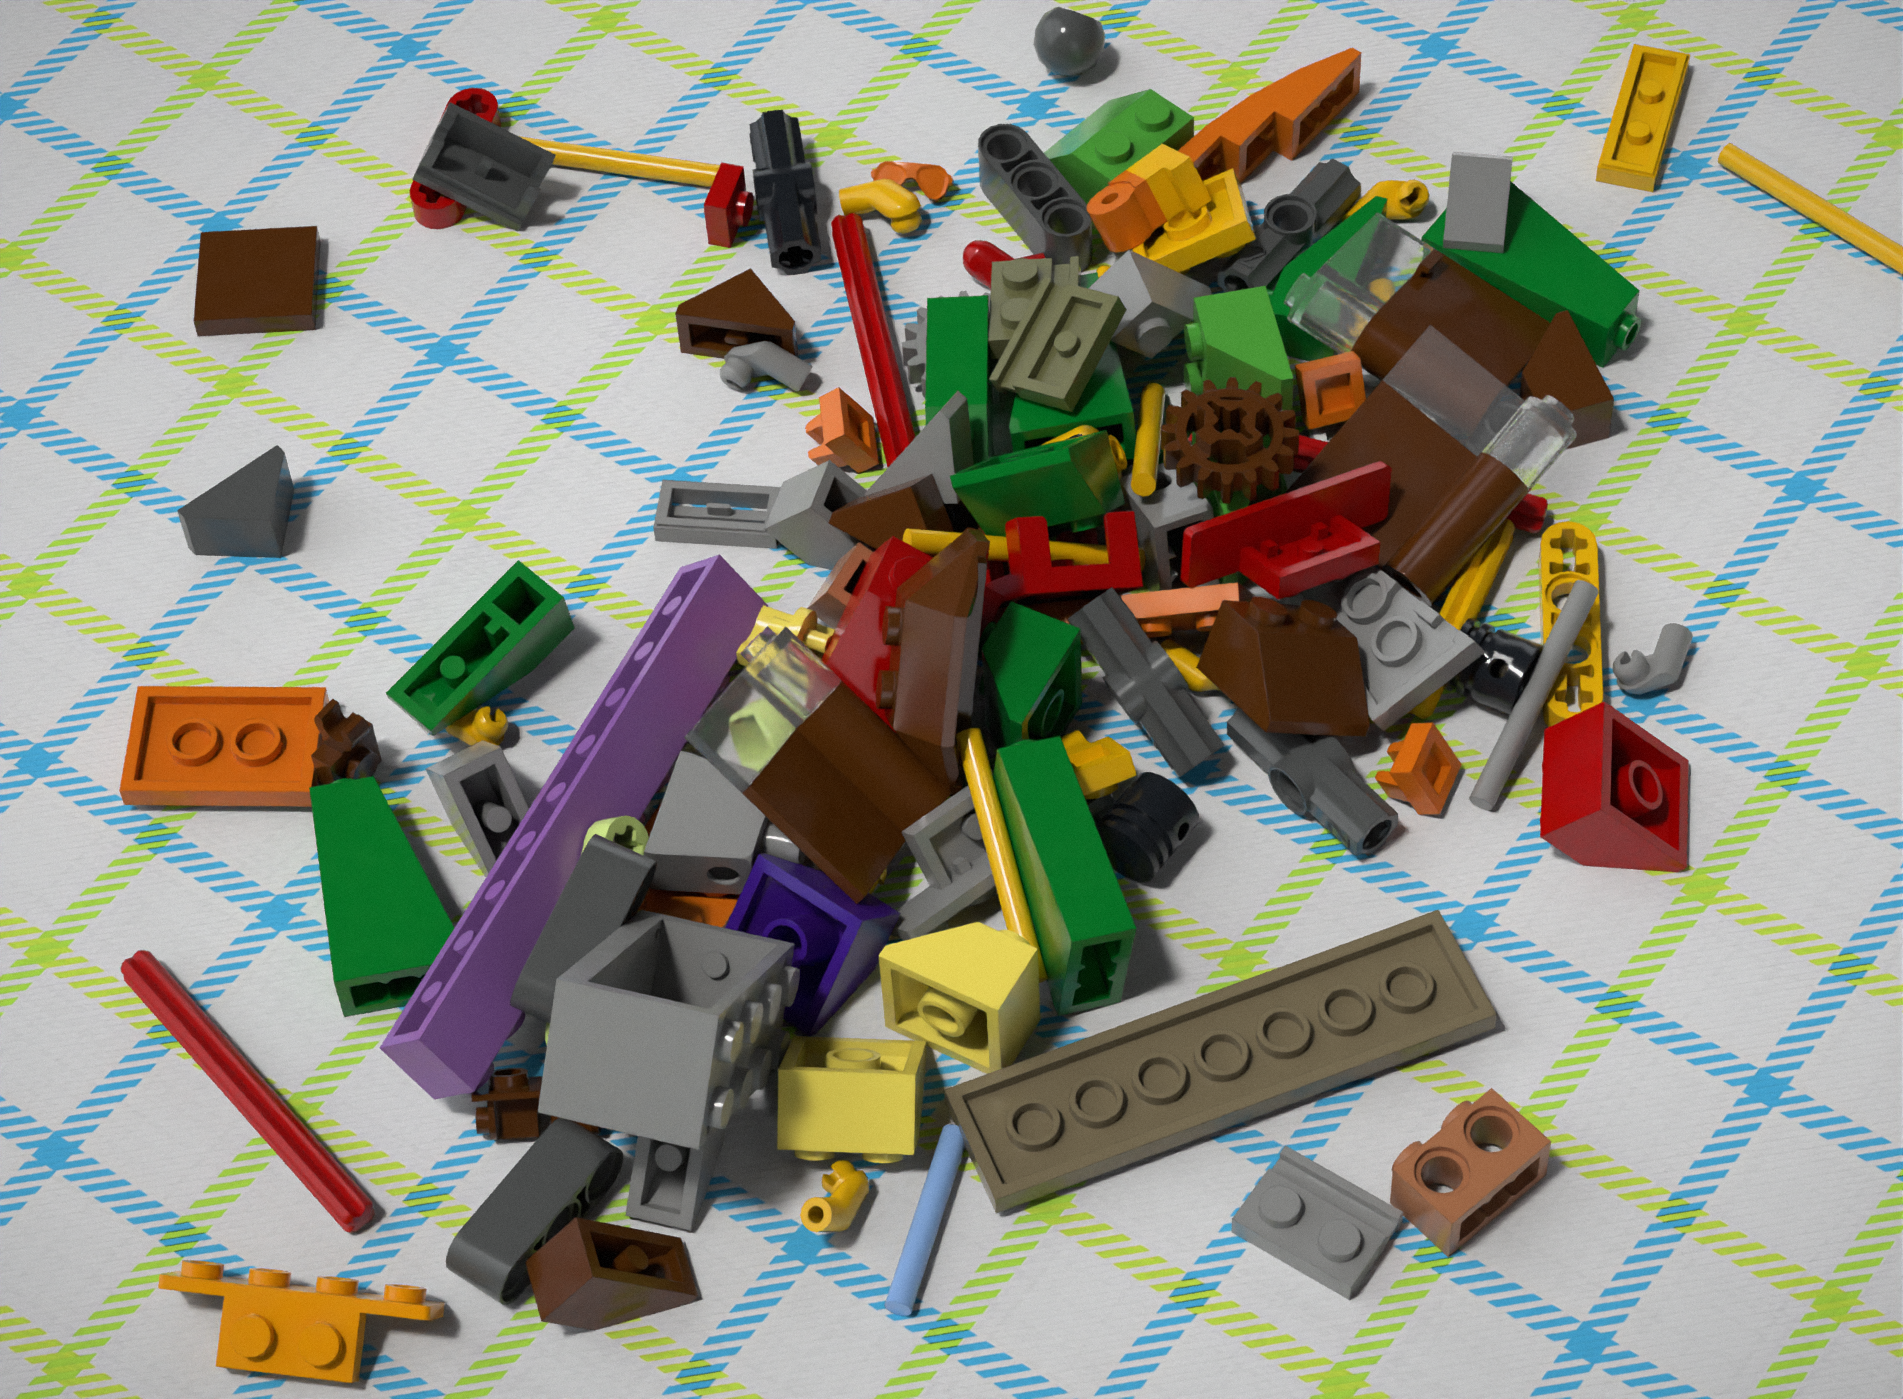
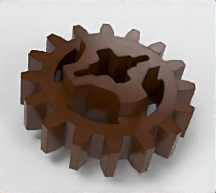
M1229 377L1224 389H1217L1210 379L1203 381V394L1197 396L1195 393L1185 389L1181 392V407L1169 405L1166 409V424L1161 425V449L1164 450V467L1166 470H1176V484L1179 487L1196 482L1197 497L1200 499H1204L1212 490L1221 491V499L1225 504H1230L1233 492L1242 491L1249 501L1256 500V488L1258 485L1262 484L1264 487L1275 491L1279 488V473L1291 475L1293 472L1294 455H1298L1299 430L1295 429L1296 414L1294 410L1282 411L1283 396L1280 393L1263 398L1261 396L1262 383L1255 381L1247 390H1242L1238 388L1236 377ZM1194 431L1196 433V443L1191 446L1188 438ZM1268 434L1271 443L1266 449L1263 446V437Z

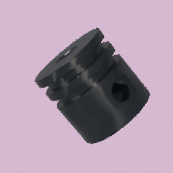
M1469 618L1460 630L1472 638L1485 653L1445 683L1443 689L1452 691L1456 688L1457 694L1463 697H1467L1471 693L1473 701L1510 715L1543 649V645L1503 629L1497 630L1495 633L1494 626L1486 623L1480 627L1479 620ZM1507 666V673L1501 678L1502 670Z
M1143 772L1128 786L1109 811L1102 817L1096 828L1112 868L1128 879L1137 882H1150L1199 823V813L1189 796L1174 782L1159 774Z

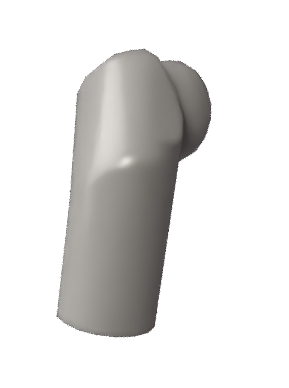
M1677 623L1666 624L1662 628L1653 654L1644 656L1642 652L1633 650L1632 658H1630L1626 651L1620 653L1613 662V673L1617 677L1618 686L1628 693L1641 695L1674 684L1680 676L1693 638L1692 632L1685 626Z

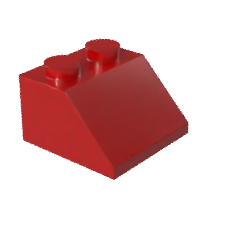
M1605 701L1544 729L1540 837L1583 866L1679 872L1686 869L1689 760Z

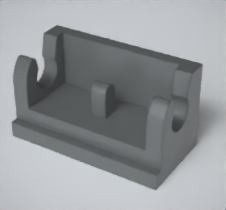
M450 102L430 138L412 180L518 231L541 190L539 187L556 155Z

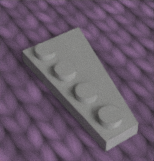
M1374 566L1352 573L1346 578L1332 580L1304 590L1296 596L1288 597L1294 605H1300L1303 600H1314L1331 607L1337 613L1336 619L1357 637L1368 715L1383 731L1485 653L1472 638L1461 630L1456 629L1439 613L1423 601H1419L1394 579Z

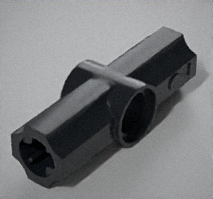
M783 110L763 112L756 122L749 124V135L753 162H755L756 167L752 171L759 221H764L771 266L772 268L783 270L787 275L808 273L811 266L821 261V242L818 234V225L815 221V214H818L811 162H805L798 118L785 114Z

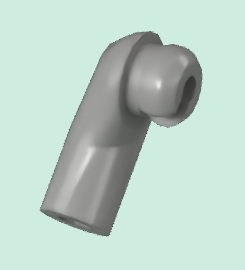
M761 341L733 347L724 356L726 363L720 369V378L730 388L743 390L750 383L752 377L769 375L798 392L813 366L772 342Z

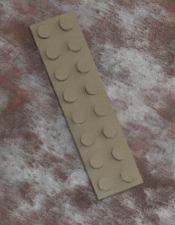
M1438 909L944 1090L945 1104L955 1125L960 1129L967 1152L995 1212L999 1213L1495 1029L1497 1014Z

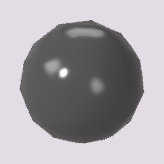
M1055 7L1042 16L1035 29L1033 45L1039 61L1050 71L1060 76L1071 77L1081 75L1096 66L1104 52L1106 36L1101 22L1094 18L1069 9Z

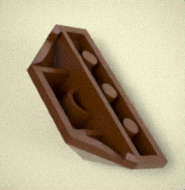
M971 529L963 532L897 588L895 607H885L882 641L883 645L891 646L889 670L879 671L876 686L877 709H885V716L893 730L929 772L951 793V797L965 788L966 775L955 735L971 727L987 561L990 541L980 530Z

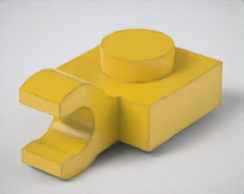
M1079 730L1061 736L1085 799H1096L1109 795L1118 789L1119 782L1137 776L1130 751L1109 736L1092 743L1087 741Z

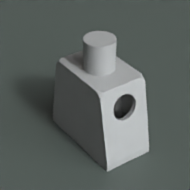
M1164 463L1158 464L1155 491L1149 496L1135 494L1131 489L1133 465H1130L1122 471V478L1119 480L1125 504L1120 506V512L1134 511L1138 548H1143L1146 556L1145 566L1141 572L1142 579L1149 592L1190 588L1181 581L1183 533L1189 526L1214 518L1213 508L1206 498L1200 499L1197 497V487L1193 482L1187 486L1179 487L1176 484V470H1166ZM1168 541L1176 546L1178 550L1176 555L1173 552L1170 545L1168 544ZM1216 579L1199 586L1217 585L1219 580Z
M680 751L644 850V856L657 861V869L650 886L651 889L741 894L759 854L766 853L800 865L803 864L806 855L742 794L743 788L752 779L753 775L689 752Z

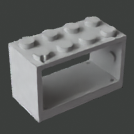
M640 910L556 979L538 1113L699 1150L719 1128L725 1129L729 1118L738 1109L743 1110L749 1097L757 1089L762 1090L768 1077L775 1070L778 1071L790 1043L789 1031L781 1030L785 1006L791 1007L800 979V970L791 967L795 944Z

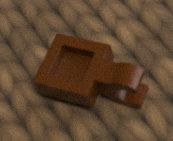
M332 699L314 718L323 739L322 745L311 755L319 786L330 784L343 778L360 779L371 777L374 775L378 764L382 761L373 724L354 712L346 718L340 710L339 702Z

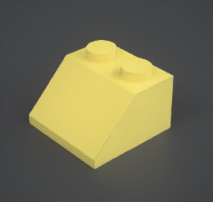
M974 922L885 945L879 954L885 1027L915 1041H927L928 1047L986 1074L1012 1065L1041 1020L1038 948L1031 946L1025 938L1013 931H998L980 922Z
M793 1036L778 1069L777 1150H794L795 1157L812 1161L831 1159L835 1157V1152L862 1153L864 1160L873 1163H894L901 1161L903 1155H914L920 1137L927 1041Z

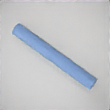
M949 1124L942 1128L890 1286L885 1308L896 1315L908 1316L912 1312L964 1152V1140L957 1125Z

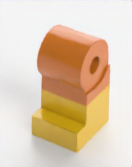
M1161 144L1108 182V186L1091 198L1086 210L1106 248L1111 252L1117 253L1139 246L1151 236L1155 229L1183 210L1187 209L1194 213L1212 199L1191 158Z

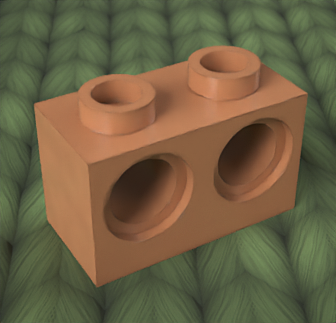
M1491 1088L1473 1104L1470 1101H1464L1457 1105L1443 1121L1441 1130L1424 1144L1420 1141L1413 1142L1399 1154L1391 1169L1390 1204L1401 1210L1403 1216L1449 1257L1546 1176L1551 1141ZM1491 1143L1501 1147L1503 1150L1488 1152L1478 1148L1477 1145ZM1445 1184L1454 1190L1448 1193H1438L1430 1190L1427 1186Z

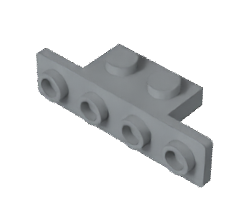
M969 786L963 788L902 831L929 887L897 909L901 914L891 935L903 940H909L943 931L948 926V919L967 906L980 904L997 893ZM1112 793L1096 799H1085L1095 823L1099 819L1098 813L1114 802L1115 799Z

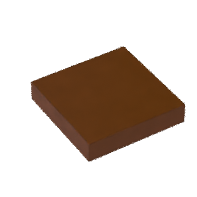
M317 226L201 232L193 320L197 336L315 330L321 245Z

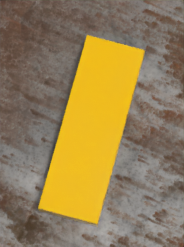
M1638 44L1633 45L1597 166L1596 181L1648 192L1654 191L1688 73L1690 54Z

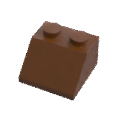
M1253 597L1251 602L1222 601L1196 668L1266 733L1366 737L1370 727L1357 637L1336 619L1337 613L1331 607L1314 600H1303L1300 605L1280 604L1265 597Z

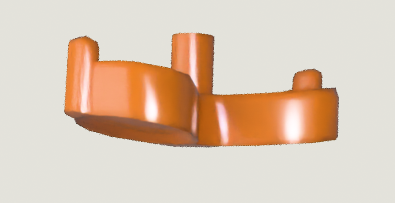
M885 161L871 171V177L874 181L891 179L903 186L907 180L912 179L918 183L920 189L929 200L936 202L944 198L949 186L954 184L952 176L948 175L946 170L939 165Z

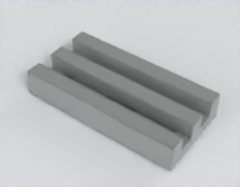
M662 480L653 527L655 541L777 549L778 540L765 531L764 527L781 487ZM672 503L706 505V507L674 506ZM731 507L767 509V511L731 509Z

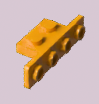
M182 1260L181 1271L160 1274L158 1284L159 1289L224 1296L216 1367L346 1383L359 1381L367 1314L434 1320L443 1317L445 1305L443 1302L426 1300L427 1288L418 1286L385 1284L384 1295L358 1292L359 1280L317 1276L316 1287L290 1284L291 1272L265 1268H250L248 1279L223 1276L224 1264L197 1260Z

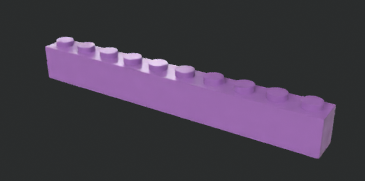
M720 554L679 568L380 1046V1049L434 1100L461 1094H471L480 1089L489 1080L494 1071V1064L492 1063L505 1040L514 1035L525 1020V1012L510 1006L511 996L521 971L581 856L588 829L596 821L624 815L634 817L642 824L644 823L645 814L643 812L654 794L662 789L670 780L674 770L672 764L683 746L689 743L702 727L700 718L710 701L718 696L729 683L730 675L728 672L737 659L736 652L751 634L763 605L767 607L768 605Z

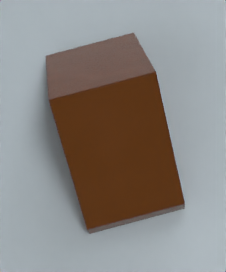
M751 268L678 305L675 315L681 353L724 359V356L733 347L768 341L799 358L794 319Z
M933 474L857 498L834 511L828 524L875 549H878L892 536L903 540V535L907 528L954 532Z

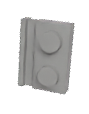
M1285 1146L1280 1152L1279 1160L1272 1169L1269 1168L1232 1218V1233L1350 1300L1385 1251L1386 1243L1393 1233H1397L1401 1228L1403 1212Z

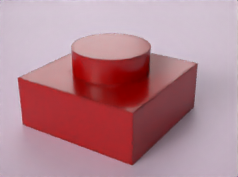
M723 162L720 164L704 202L708 244L731 248L739 227H746L750 222L754 197L752 192L746 191L744 166Z

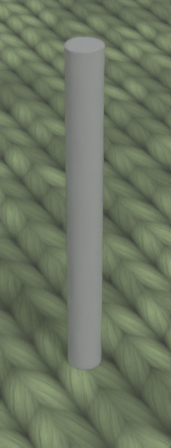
M1575 581L1469 797V800L1479 808L1493 810L1599 593L1595 586L1586 581Z

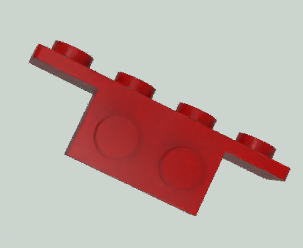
M1378 461L1187 527L1183 533L1181 581L1190 588L1239 571L1279 600L1285 597L1296 596L1304 590L1332 580L1346 578L1352 573L1379 564L1381 542L1361 528L1383 521L1387 517L1392 468L1383 461Z

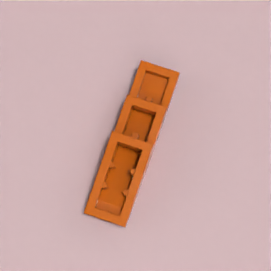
M1349 48L1300 68L1264 87L1206 125L1178 151L1191 158L1202 181L1233 168L1241 184L1273 151L1293 161L1359 93L1362 52Z

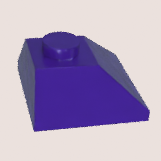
M764 853L758 855L725 928L795 944L791 967L800 970V979L794 1002L791 1007L785 1006L783 1019L806 1035L812 1036L819 1032L875 970L879 961V954L887 944L901 913L870 893L856 904L824 872Z

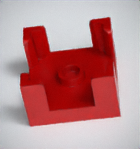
M1134 511L1110 512L1104 515L1109 562L1105 564L1075 565L1073 559L1051 560L1047 520L1043 516L1017 517L1007 521L1005 532L1010 574L1004 576L1003 562L987 561L985 586L1004 596L999 608L1008 607L1011 601L1023 606L1097 598L1112 587L1118 595L1143 587ZM1095 528L1078 532L1065 531L1057 535L1056 541L1098 544L1097 531Z

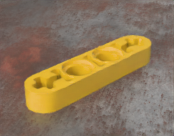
M1570 521L1559 522L1548 527L1542 534L1538 567L1541 645L1543 646L1561 612L1552 602L1555 597L1562 594H1570L1577 580L1586 581L1595 586L1599 591L1597 541L1591 530L1580 523ZM1560 548L1572 549V553L1575 556L1573 571L1563 572V552ZM1599 593L1573 644L1583 648L1587 652L1588 658L1575 664L1564 662L1543 705V717L1548 727L1603 702ZM1567 686H1578L1577 697L1578 706L1581 709L1580 712L1568 711L1567 703H1565Z

